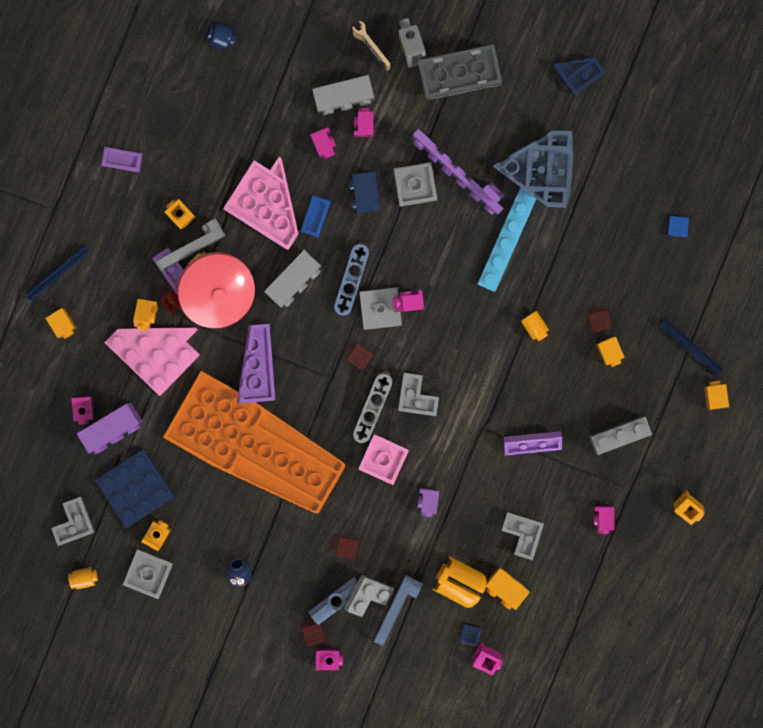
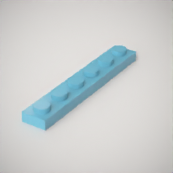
M521 187L477 284L493 292L498 287L536 201L535 197Z

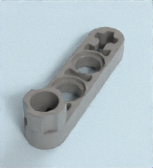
M214 219L201 227L205 233L204 236L158 260L156 264L160 271L225 237L217 220Z
M384 370L376 375L358 419L353 436L359 443H365L369 440L390 391L393 378L388 371ZM386 377L388 383L381 384L379 379ZM375 387H377L378 389L381 388L382 391H380V390H375L374 388H375ZM379 394L382 397V401L379 404H374L371 401L372 395ZM368 411L373 412L375 418L372 421H367L364 418V414ZM363 424L368 425L365 430L367 436L360 438L357 431H362Z

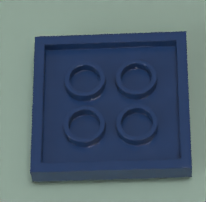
M145 449L95 480L126 528L175 497Z

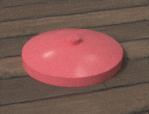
M221 252L204 254L190 262L182 272L177 287L178 300L184 313L196 324L208 328H222L240 320L252 305L255 293L254 280L246 265L235 256Z

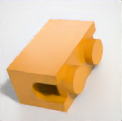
M498 567L487 580L486 591L494 598L496 595L502 599L501 603L509 610L511 607L516 610L530 593L526 587L501 567Z

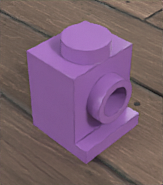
M420 488L419 493H423V496H419L418 508H421V516L432 517V514H437L439 490Z

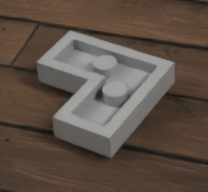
M403 374L398 411L436 416L439 397L420 394L423 375Z
M82 496L63 503L69 522L51 528L58 546L95 532Z
M507 512L501 530L519 536L514 555L533 560L544 523Z
M361 575L344 609L347 612L362 617L371 600L386 606L394 588Z

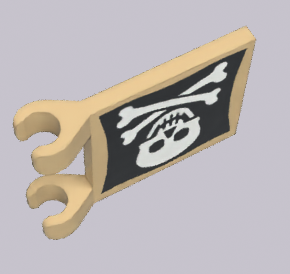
M359 21V24L362 25L359 26L361 30L358 31L354 26L352 27L354 37L364 41L388 71L390 69L389 61L366 34L365 24Z

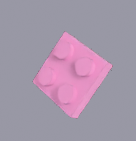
M374 434L358 469L393 485L409 450Z

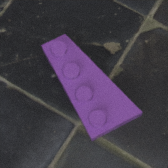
M270 324L249 325L237 403L274 401L275 389Z

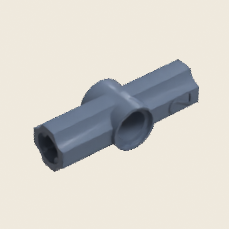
M355 577L332 592L308 612L318 625L337 610L342 609L348 602L358 583ZM339 596L342 602L340 605L334 606L331 604V598Z

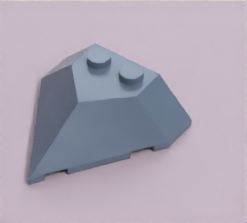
M551 131L546 134L547 136L532 142L510 155L508 159L493 166L545 206L566 208L570 197L572 180V131Z

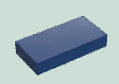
M312 195L300 232L319 238L331 201Z

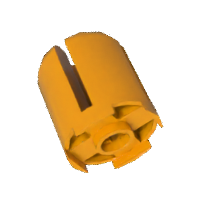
M448 556L451 560L447 565L443 563L436 576V579L439 580L436 588L432 587L431 590L466 608L473 607L479 602L481 597L474 591L448 577L450 576L480 593H484L486 589V577L481 572Z

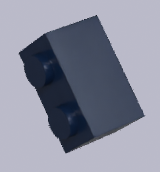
M375 172L353 174V179L349 180L350 191L355 192V198L352 199L353 210H357V214L380 211Z

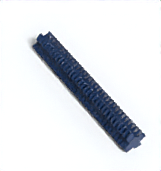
M82 245L79 251H75V254H71L68 260L65 259L64 263H60L61 266H56L53 272L51 271L49 275H45L46 278L44 280H39L40 283H36L33 289L30 288L29 292H25L28 299L31 301L53 282L57 281L60 276L64 275L67 270L90 253L87 247Z
M666 318L659 324L660 327L662 326L661 329L665 330V332L668 331L667 334H671L672 338L678 341L677 343L680 342L681 346L687 349L686 351L689 350L692 356H696L695 359H700L701 363L707 366L706 368L709 367L710 371L716 374L715 376L723 370L718 363L701 351L702 349L689 340Z

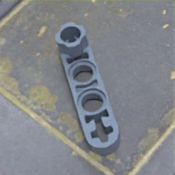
M359 242L352 248L335 302V311L342 316L349 314L352 309L369 255V249L364 242ZM362 247L366 253L359 256L355 249L359 250ZM352 258H354L355 260L358 259V260L364 261V262H363V264H361V263H359V262H357V261H351V260H352ZM352 265H357L360 268V273L356 276L351 275L349 272V268ZM347 283L353 284L354 292L346 293L343 289L344 285ZM341 294L352 298L351 301L347 299L346 306L349 308L344 309V311H340L338 304L343 303L344 297H340Z
M405 575L374 639L375 643L383 646L407 595L416 598L423 585L422 582Z

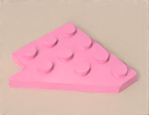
M278 157L271 170L253 161L223 209L289 250L299 234L282 159Z
M150 328L148 331L117 329L105 342L159 396L200 356L187 342L198 330L197 328Z

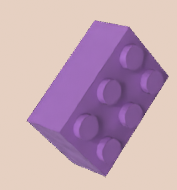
M128 403L77 433L87 452L89 454L94 452L96 455L107 449L106 444L109 442L115 444L122 440L124 433L127 432L129 435L140 429L139 424L143 423L132 403Z

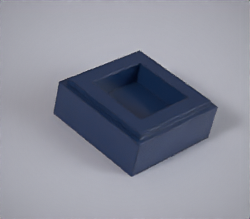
M463 623L459 642L478 647L482 627Z

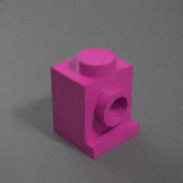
M358 109V117H354V128H358V131H354V137H373V112H370V109Z
M329 128L310 134L319 157L324 156V159L335 155L332 147L336 145L332 135H327L330 133Z
M422 290L400 292L399 297H393L392 305L395 313L424 309Z
M93 397L71 398L73 421H78V425L90 424V420L95 419ZM81 407L86 410L84 415L79 413Z
M593 506V510L597 511V514L593 516L594 526H597L598 534H609V530H614V507Z
M480 642L472 655V666L492 676L496 670L501 668L503 663L501 653L485 646L482 642Z
M317 648L316 670H339V666H343V654H339L340 649ZM328 657H331L333 659V662L331 664H328L326 662V659Z

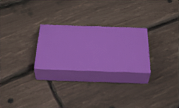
M104 147L101 166L140 173L143 154Z
M489 183L482 189L495 203L504 197L493 183Z

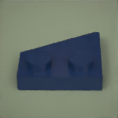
M595 57L555 63L553 65L574 96L606 74Z

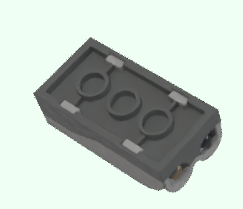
M494 45L418 60L426 99L442 98L502 84Z

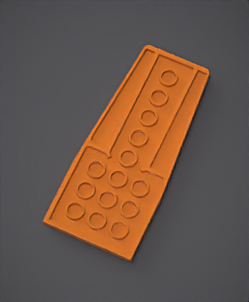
M201 371L163 438L218 469L313 513H319L343 472L345 463L258 403H237L238 391Z

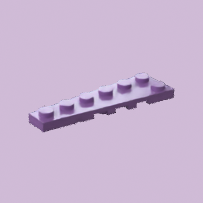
M417 129L412 137L414 139L413 144L420 150L424 148L429 153L427 156L434 163L438 161L443 166L441 169L448 176L452 174L456 177L457 180L455 182L461 188L465 189L467 187L471 191L470 196L477 202L481 200L485 204L484 208L491 215L494 213L498 215L503 208L498 203H495L473 179L467 178L466 173L459 166L453 165L450 158L445 153L439 152L436 145Z

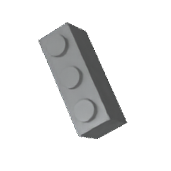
M369 75L312 89L318 113L323 115L332 114L335 109L339 108L342 111L353 108L352 105L359 103L360 106L371 104V100H374Z
M303 250L264 292L281 308L284 305L288 307L295 300L293 296L297 291L299 293L303 292L308 286L306 282L310 278L314 280L321 273L319 270L321 265Z
M641 416L589 437L595 453L600 455L648 437L652 433L646 417Z

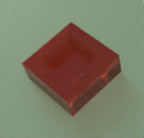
M173 290L161 298L170 315L182 308Z
M608 310L588 314L593 333L612 329Z
M358 344L347 360L360 370H363L374 355Z
M341 536L336 556L354 560L359 541Z
M315 623L302 627L307 647L326 641L321 624Z

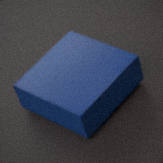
M669 216L667 235L687 237L689 218Z

